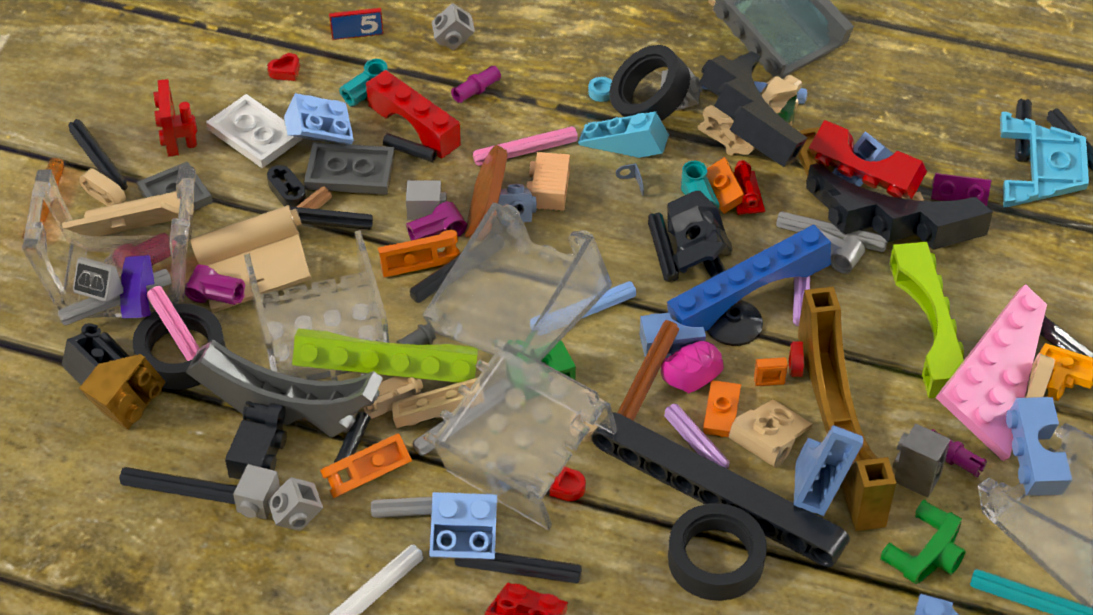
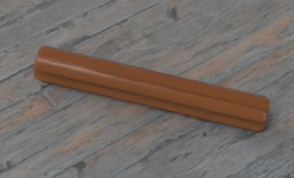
M665 320L661 325L617 413L634 421L679 332V327L676 323Z

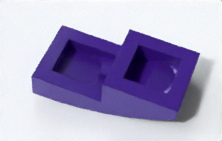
M150 255L125 257L121 274L123 293L120 294L122 318L150 316L146 286L155 284Z

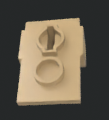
M772 399L755 410L750 409L736 417L731 426L729 439L773 467L778 468L789 455L795 439L811 429L812 423ZM783 450H785L784 454H783L782 457L779 459L780 454L782 453Z

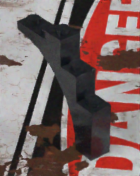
M752 51L743 56L740 55L734 60H729L723 55L709 59L701 70L703 76L699 83L718 96L714 106L734 121L729 130L783 167L794 162L807 137L781 118L756 89L752 73L761 56Z
M820 163L810 165L806 180V189L829 209L828 220L843 234L872 227L887 242L917 235L923 242H927L932 250L987 235L993 211L976 197L935 202L909 200L873 192L844 180Z

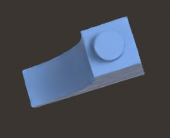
M832 425L822 443L810 438L806 440L795 465L794 506L822 516L825 515L863 445V436Z

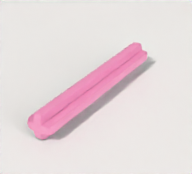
M571 126L498 144V146L507 150V159L574 143L577 141L578 135L575 127ZM494 146L473 151V159L477 166L483 164L486 156Z

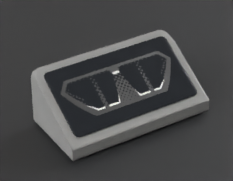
M83 257L77 259L73 284L74 293L105 302L123 293V287L116 266Z

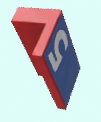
M381 8L329 13L332 40L383 35Z

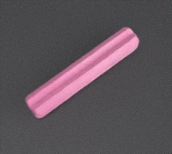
M156 286L147 292L148 299L186 360H192L198 349H200L163 288Z

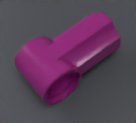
M447 201L439 204L434 209L433 214L406 223V228L412 241L440 235L441 232L446 230L456 231L457 237H459L466 231L467 223L455 204Z
M199 264L186 283L183 293L189 299L198 303H206L207 299L236 305L242 302L245 296L246 285L242 279L220 275L209 266Z

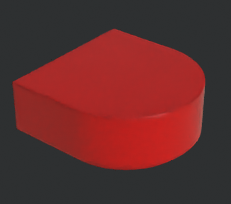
M792 341L790 345L788 363L789 375L791 377L803 376L804 352L803 342Z
M561 465L550 488V496L565 501L580 499L586 491L584 475L577 470Z

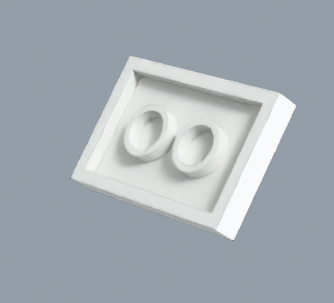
M247 94L206 122L207 130L261 168H264L302 140L299 137L288 136L285 120Z

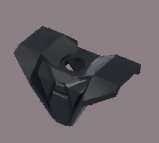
M700 190L688 193L667 204L668 232L676 237L677 252L672 257L680 272L686 273L688 268L706 260L712 261L719 254L731 255L733 250L732 243L727 237L719 210ZM700 228V234L695 239L689 240L687 238L688 233L692 229Z

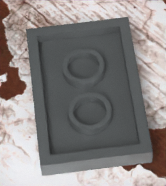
M313 143L304 180L305 190H318L321 187H326L328 191L388 194L395 157L394 147Z

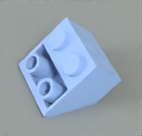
M294 94L284 116L288 136L333 144L353 143L354 139L346 103L311 95Z
M433 492L429 557L495 560L497 495Z

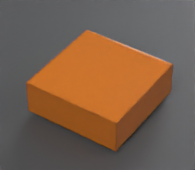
M786 357L756 359L754 372L755 386L784 385L788 367Z

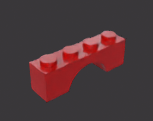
M387 70L366 83L368 106L385 119L395 113L404 117L418 133L422 145L436 149L437 156L440 159H443L461 146L460 122Z
M827 120L823 121L809 146V150L814 157L813 160L816 163H820L824 167L829 165L836 167L839 173L849 178H852L853 175L859 177L864 184L871 188L882 187L892 197H905L912 200L927 173L923 161L900 151H896L890 157L880 161L863 160L854 154V139L848 129Z

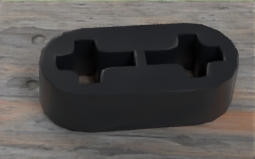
M277 165L269 169L267 172L268 186L283 206L297 207L306 199L305 187L291 169L284 165Z

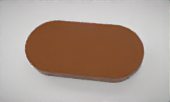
M495 145L486 156L476 179L467 220V229L465 231V237L470 240L478 241L484 236L490 226V222H488L490 215L496 212L508 156L507 150L498 145Z

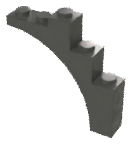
M211 340L198 349L186 370L188 375L242 414L247 401L268 406L271 403L283 405L286 411L283 424L288 426L296 420L301 421L305 418L331 438L342 431L347 432L353 426L356 420L354 415L359 409L366 405L371 406L377 400L380 394L378 388L383 380L374 371L358 378L342 381H316L296 378L254 364L231 352L215 340Z

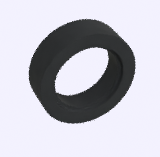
M652 45L642 48L632 54L614 75L610 86L611 104L623 117L656 111L660 120L663 121L684 100L690 86V71L687 65L669 47ZM667 67V77L659 91L645 102L632 104L634 91L641 80L652 71Z
M173 305L188 330L197 331L204 335L208 342L215 340L226 348L221 324L213 313L197 305ZM156 310L150 316H146L137 326L133 335L134 354H141L150 362L166 383L162 387L164 389L182 390L200 385L201 383L186 373L192 360L176 364L164 363L151 354L155 342L168 334L169 331Z
M721 503L696 506L682 514L671 529L668 548L669 569L676 582L694 596L712 601L735 599L749 592L762 576L767 548L765 534L759 523L751 515L735 506ZM709 530H721L733 534L742 541L747 549L748 558L741 567L732 572L715 574L695 566L687 556L685 548L688 542L697 534Z

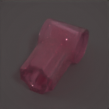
M164 232L136 246L129 243L121 245L114 251L112 260L122 272L125 257L150 255L153 266L176 254L170 237Z

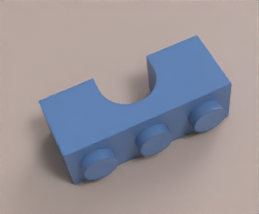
M1053 397L1016 398L1012 407L1006 413V424L1008 428H1011L1013 434L1012 451L1019 461V482L1024 484L1026 496L1063 495L1072 482L1066 452H1051L1039 443L1040 439H1050L1059 425Z

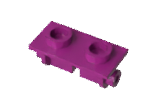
M935 173L932 182L931 199L955 201L976 197L987 206L991 180Z

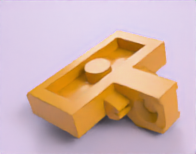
M1047 343L1044 344L1039 353L1055 359L1047 385V397H1053V400L1059 401L1065 392V388L1072 389L1074 384L1091 389L1093 386L1092 357Z

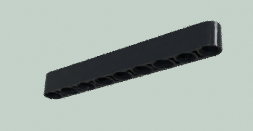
M608 413L591 435L592 442L601 451L703 504L721 503L742 509L759 523L766 537L824 567H833L850 542L848 533L834 523L808 510L794 506L793 502L619 413Z

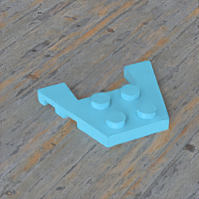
M1008 112L1001 113V138L1030 140L1032 181L1004 180L1003 207H1011L1087 189L1089 177L1086 137L1055 127H1051V129L1035 125V121L1027 118L1024 121L1011 117L1012 114Z

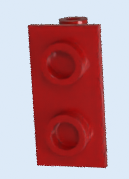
M745 160L738 161L734 173L745 195L743 196L742 203L736 206L737 215L765 212L755 171H751V165Z

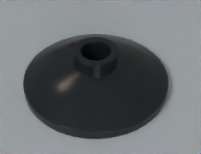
M739 300L707 330V333L719 343L729 346H741L754 341L760 335L763 319L755 306L746 301Z

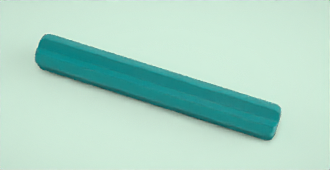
M975 569L970 581V586L1052 615H1093L1092 607L980 569Z

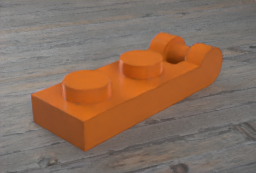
M446 230L441 232L440 235L378 247L383 277L447 264L460 255L459 249L456 248V243L458 242L457 232ZM445 247L443 252L437 251L438 248Z
M397 433L321 469L320 472L324 479H328L332 488L329 491L334 499L410 463L412 459L400 434ZM346 469L351 479L345 483L342 482L338 473Z

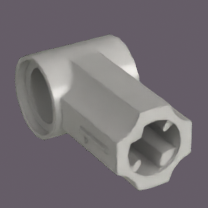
M819 229L831 241V266L840 273H850L865 253L864 244L856 237L846 236L841 239Z

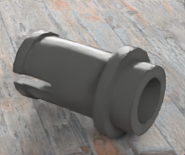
M420 324L417 330L397 340L396 343L432 345L436 335L429 324L424 326Z

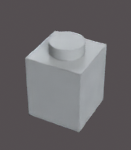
M407 180V220H416L433 214L434 209L439 204L447 202V192L441 191V181Z
M247 465L233 493L237 512L249 518L267 519L271 511L267 500L280 488L277 471Z

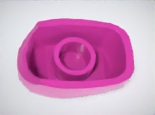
M698 341L687 345L664 359L661 365L662 379L669 385L688 394L708 384L723 371L724 363L721 352L714 344L708 341Z

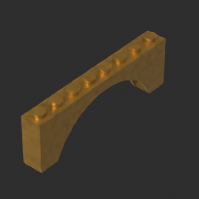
M834 286L804 290L798 339L800 342H803L804 360L826 434L834 425L863 436V445L841 483L855 531L885 528L888 523L896 480L889 458H878L872 452L857 419L844 359L841 307Z

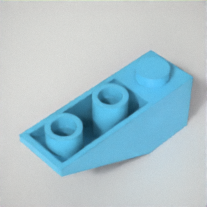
M655 111L585 124L578 144L580 146L640 158L663 154L669 134Z

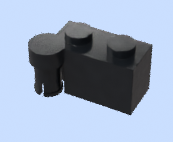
M91 323L82 326L81 334L67 339L62 367L80 385L84 383L98 364L121 359L99 338L101 329Z
M251 401L246 402V406L243 409V420L225 458L230 478L240 480L248 464L275 470L276 455L279 449L284 448L287 439V432L283 430L285 406L273 403L268 406Z

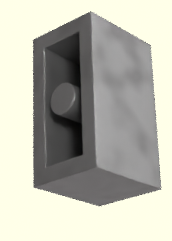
M915 423L909 434L903 433L897 445V450L900 452L893 463V468L896 469V483L929 498L941 477L950 439Z

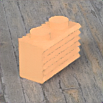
M537 152L536 161L530 162L529 177L533 178V181L527 182V188L532 193V196L536 197L539 210L542 208L544 210L549 209L550 211L553 209L555 211L565 210L570 174V154Z

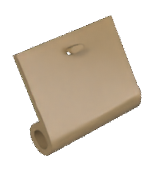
M180 190L87 210L84 218L63 222L62 226L63 229L94 238L188 218L191 215V211L194 210V201L190 194Z
M289 205L191 238L192 248L199 264L209 266L220 275L244 281L246 285L245 296L241 303L312 279L297 228L302 223L297 209L291 210ZM208 299L212 313L235 306Z

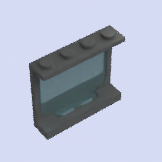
M716 0L713 7L716 16L724 21L731 29L733 35L742 41L748 51H753L761 56L760 63L773 77L784 78L848 43L854 28L830 0Z

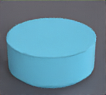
M607 77L592 79L588 86L590 98L598 102L609 101L612 80Z

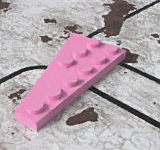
M1026 284L1016 292L935 397L1002 461L1010 458L1013 441L1012 430L1006 424V413L1010 410L1016 398H1025L1047 304Z

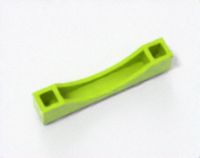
M928 243L893 244L889 264L895 285L907 292L920 305L932 327L934 343L926 356L922 377L928 398H935L964 361V347L962 342L957 340L956 321L950 317V302L948 297L943 295L942 276L940 274L937 275L936 257L934 253H930Z
M298 328L294 339L292 365L361 373L374 371L380 375L460 383L475 378L478 347L453 344L414 345L386 343L352 338L328 331Z

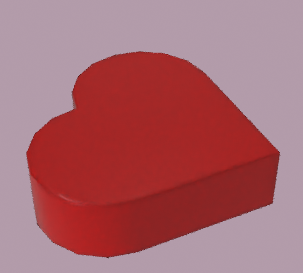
M293 53L284 54L280 59H274L267 65L269 77L276 80L296 81L300 69L299 57Z

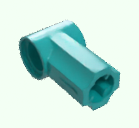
M376 58L367 61L362 73L339 88L340 95L346 104L352 107L367 98L366 83L383 71H388L387 63L384 60Z
M696 160L686 162L683 165L681 177V191L683 194L686 195L700 190L719 210V202L707 178V167L705 164Z

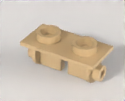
M395 376L381 382L378 388L380 394L377 400L371 406H364V412L373 419L392 411V402L422 394L420 390L423 388L421 379Z

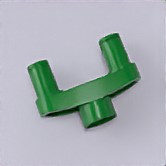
M924 499L918 505L914 517L919 518L938 531L918 556H912L904 552L891 542L885 546L880 556L881 561L903 573V577L914 584L921 583L938 567L950 575L954 574L966 553L965 549L954 544L962 518L952 512L947 513Z

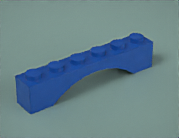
M813 224L667 301L668 313L676 322L689 327H704L706 332L731 306L754 290L784 278L809 277L831 265V241Z

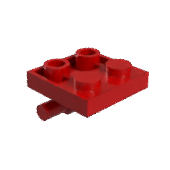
M169 79L158 80V91L153 92L155 108H159V110L155 111L156 126L162 127V130H159L160 145L166 146L168 157L179 156L178 138L185 137L188 148H195L197 146L195 116L191 114L188 102H181L179 104L180 114L176 115Z
M507 582L487 608L485 615H565L568 602L560 600L552 594H542L529 590L522 584Z

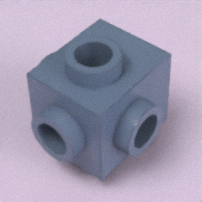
M510 184L507 186V189H501L494 217L498 223L507 222L509 226H523L524 222H532V213H536L537 209L536 197L532 196V193L528 188H524V185Z

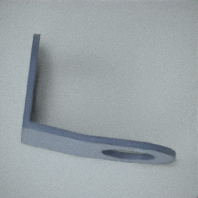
M637 164L619 167L616 170V177L619 179L636 178L641 194L644 195L643 182ZM622 170H630V173L628 175H620V172Z

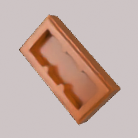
M725 157L708 167L707 178L719 202V208L725 214L742 203L745 193Z
M711 381L703 426L704 434L729 438L731 426L737 416L741 384Z

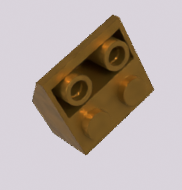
M138 354L98 364L79 389L104 415L129 430L133 423L141 418L144 409L152 399L160 394L166 382L143 355Z

